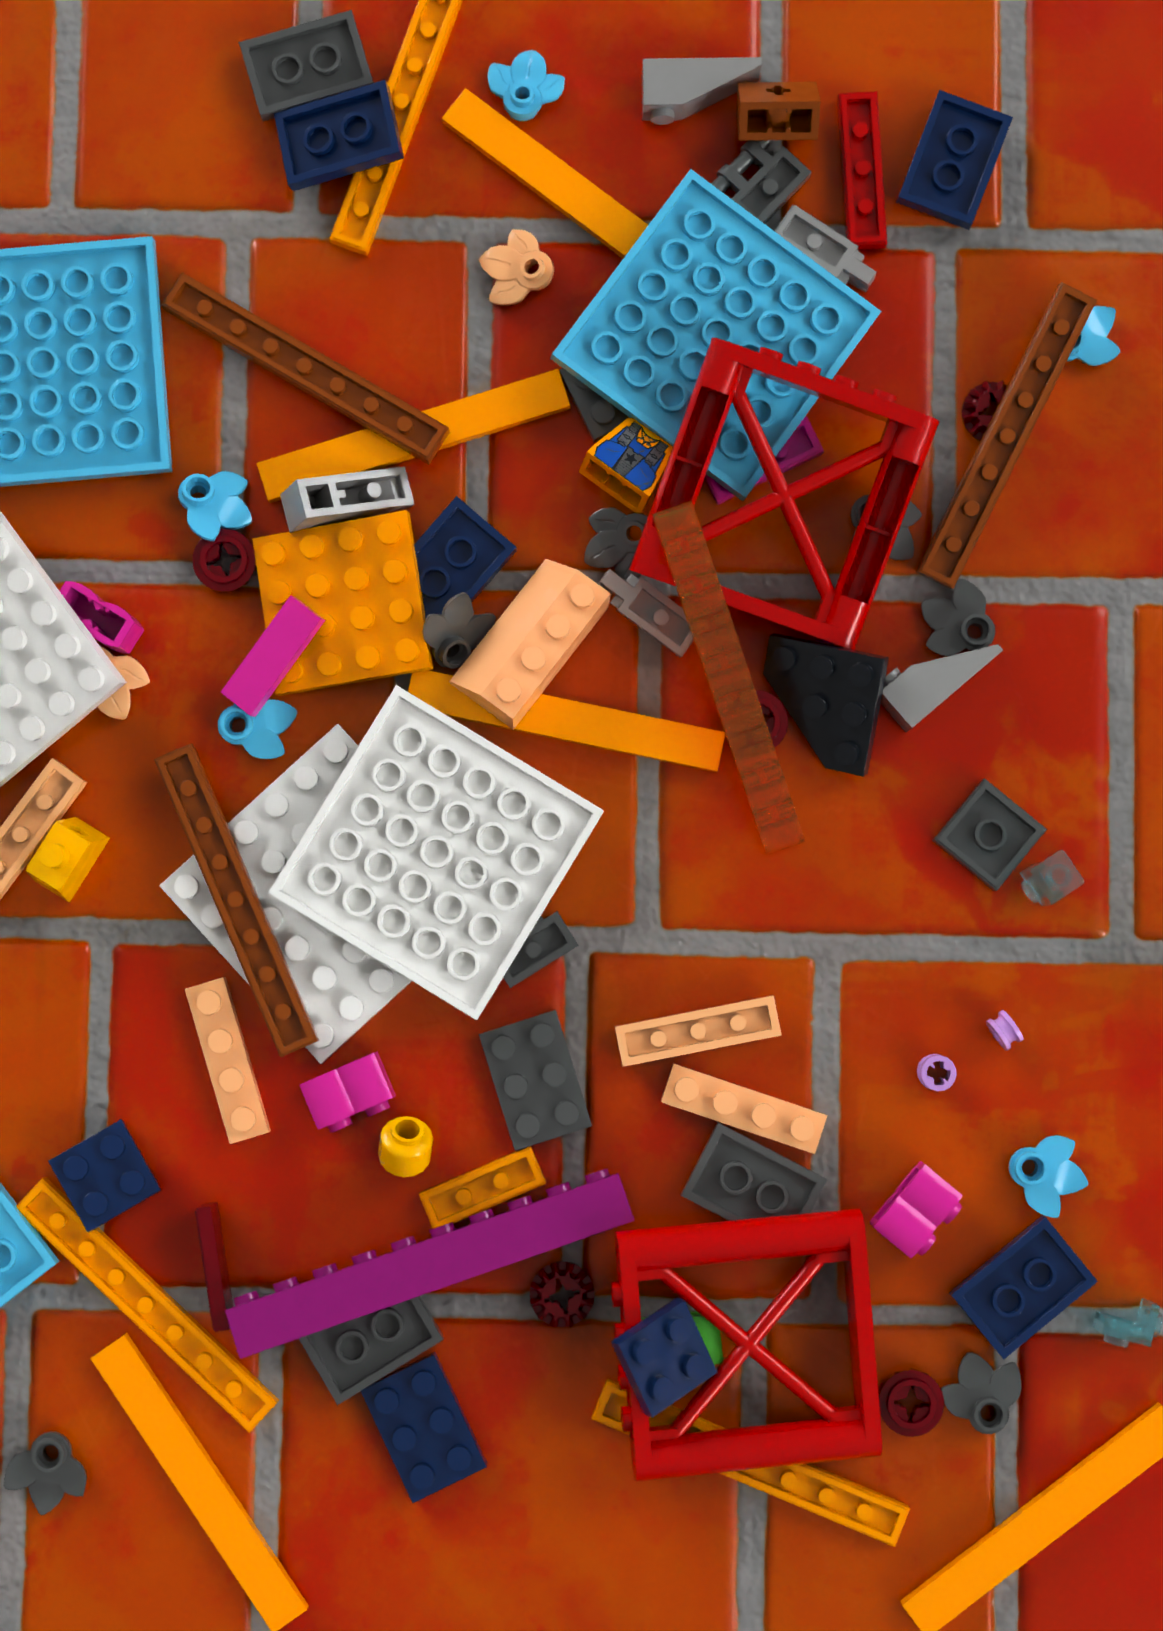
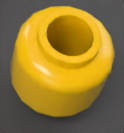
M396 1117L388 1121L380 1135L378 1151L380 1164L387 1172L394 1176L412 1177L422 1173L429 1165L433 1145L431 1129L425 1122L415 1117Z

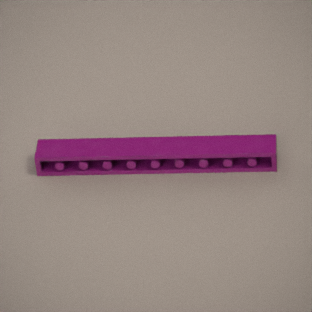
M606 1168L584 1176L587 1184L571 1189L570 1183L566 1182L546 1189L547 1198L532 1202L531 1196L528 1195L508 1202L510 1211L494 1216L491 1208L468 1216L471 1224L455 1229L453 1222L433 1228L430 1230L432 1238L416 1243L413 1235L391 1243L393 1251L377 1257L376 1251L373 1249L351 1257L354 1264L352 1266L338 1270L336 1263L318 1268L312 1271L314 1276L312 1280L299 1284L297 1277L278 1282L273 1284L275 1292L259 1298L258 1292L255 1290L233 1298L235 1306L225 1310L239 1358L242 1359L635 1221L619 1173L609 1175Z

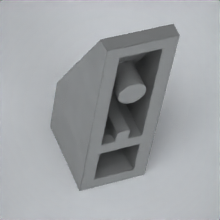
M762 57L643 59L642 121L666 125L674 122V120H683L737 93L738 82H758Z
M405 466L296 479L280 494L290 533L306 528L376 516L414 505Z
M996 644L911 665L902 673L896 667L885 677L881 705L901 728L907 732L1000 654L1003 649Z

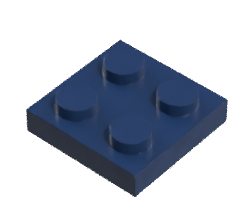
M122 1119L48 1161L87 1232L95 1230L162 1190Z
M675 1298L611 1341L644 1414L652 1418L718 1373L688 1306L683 1299Z

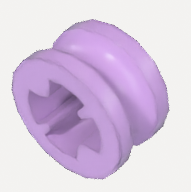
M1001 1010L998 1012V1018L996 1020L989 1018L986 1020V1025L1000 1046L1005 1051L1011 1049L1013 1041L1020 1043L1024 1040V1037L1007 1012Z
M929 1054L918 1063L917 1077L926 1088L934 1091H945L955 1082L957 1076L956 1067L948 1057L939 1054ZM940 1061V1067L947 1071L946 1077H939L941 1082L934 1084V1078L927 1075L928 1067H935L934 1062Z

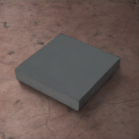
M984 778L932 841L989 888L997 891L1047 829Z

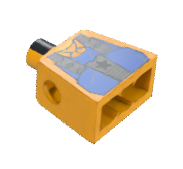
M627 418L587 451L579 473L630 510L640 514L644 511L666 468L673 446L635 419Z

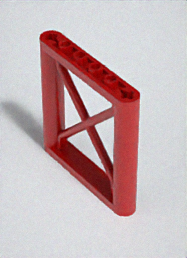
M712 338L629 570L836 645L855 650L940 421L924 413L896 404L897 396L891 393L874 389L873 394H869L857 389L859 382L853 379L836 375L835 380L821 376V368L815 365L798 361L797 366L783 362V354L772 349L760 347L759 352L726 340ZM751 374L760 375L886 422L880 441L787 485L745 392ZM733 403L773 492L685 534L730 406ZM883 458L834 588L795 499ZM780 507L821 597L814 619L680 571L687 551Z
M859 1208L615 1231L618 1281L611 1282V1298L613 1307H620L621 1323H614L615 1338L641 1322L638 1281L659 1279L736 1344L717 1367L718 1373L710 1377L670 1425L649 1427V1416L644 1414L622 1365H617L619 1390H626L627 1406L620 1407L622 1430L623 1432H629L631 1460L635 1482L882 1455V1431L866 1230L863 1214ZM810 1255L747 1332L672 1269ZM825 1263H844L854 1406L835 1407L760 1344L762 1339ZM748 1356L754 1359L823 1418L686 1433Z

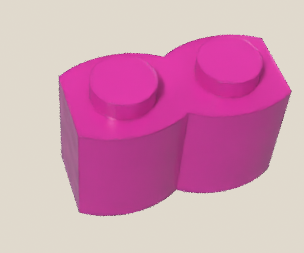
M65 581L60 592L91 635L113 651L130 654L144 632L142 625L124 609L115 604L105 602L86 586L72 581Z
M378 1051L299 1084L317 1129L328 1126L330 1133L353 1124L350 1116L365 1110L367 1116L370 1117L390 1108L387 1100L396 1096Z
M920 1161L874 1215L870 1224L910 1259L916 1253L922 1256L936 1240V1236L933 1235L935 1229L942 1222L950 1223L960 1212L962 1205L959 1201L963 1195Z

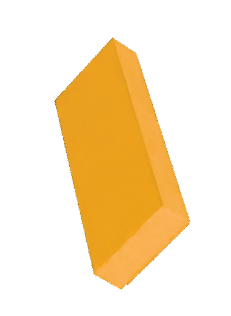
M529 1146L419 1193V1197L432 1228H436L451 1222L454 1224L468 1218V1216L482 1212L546 1184V1180L532 1146Z

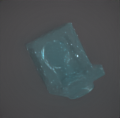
M1059 850L1042 862L1032 864L1019 872L1024 879L1021 883L1023 891L1033 903L1038 901L1041 906L1053 905L1084 884L1083 877L1064 850Z
M1142 1298L1136 1321L1096 1311L1093 1328L1104 1334L1103 1340L1117 1346L1128 1347L1129 1341L1151 1347L1153 1337L1159 1335L1162 1326V1314L1159 1313L1160 1306L1151 1300Z

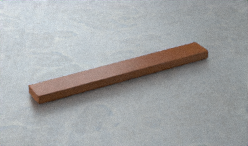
M183 272L161 304L165 311L429 465L450 433L449 427Z
M1063 282L1058 284L916 570L917 573L949 589H954L1097 301L1096 299Z
M190 743L155 758L154 761L279 1056L283 1057L320 1041L194 744Z

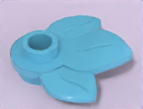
M535 50L521 52L513 60L512 66L492 63L488 69V85L491 92L503 99L505 110L517 121L533 119L543 104L554 102L562 95L565 86V77L557 74H546L545 60Z
M1106 306L1093 307L1067 361L1078 359L1087 365L1099 366L1112 361L1121 352L1120 348L1112 340L1106 338L1115 320L1116 310L1114 308Z
M221 471L211 477L203 474H192L183 480L178 489V498L181 505L188 510L187 524L191 530L204 540L215 541L220 527L237 530L251 524V513L245 503L238 497L246 489L248 480L228 471ZM194 493H202L205 497L194 498L192 495Z
M268 699L257 716L252 717L234 703L233 706L226 708L219 716L218 731L225 741L233 745H243L246 751L253 757L259 759L278 758L285 754L284 745L278 735L291 726L297 716V710L284 701ZM238 718L244 719L246 724L244 730L239 733L232 730L233 721Z
M1059 1135L1044 1138L1035 1148L1023 1147L1017 1150L1010 1158L1009 1173L1011 1178L1024 1188L1027 1204L1042 1215L1058 1218L1061 1210L1059 1195L1071 1194L1088 1186V1180L1083 1171L1074 1162L1068 1160L1074 1151L1075 1141ZM1026 1160H1032L1035 1164V1169L1031 1174H1024L1022 1171V1165Z

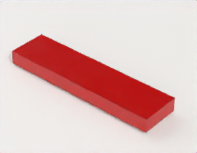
M878 92L838 93L837 110L846 238L858 245V250L886 248L888 243Z

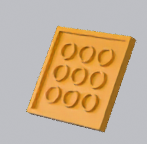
M407 510L306 528L292 533L285 532L252 538L265 628L269 626L290 595L298 598L326 620L275 689L276 695L283 696L433 669L430 645L425 642L423 637L425 610L411 518Z

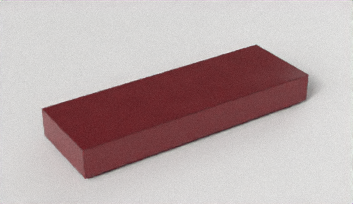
M213 1202L196 1208L195 1215L212 1328L215 1332L230 1329L225 1310L233 1307L218 1202Z

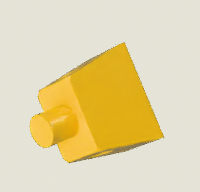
M78 817L56 821L28 864L26 872L35 882L70 902L110 840V837Z

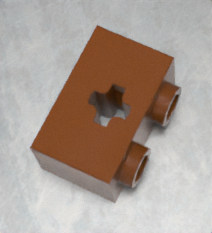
M738 82L736 124L739 140H818L821 101L817 83Z

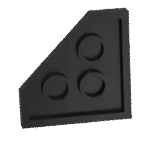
M777 633L770 634L763 675L824 767L862 777L868 774L889 657Z

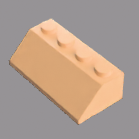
M545 559L451 678L450 684L514 730L609 608L611 593L581 571Z

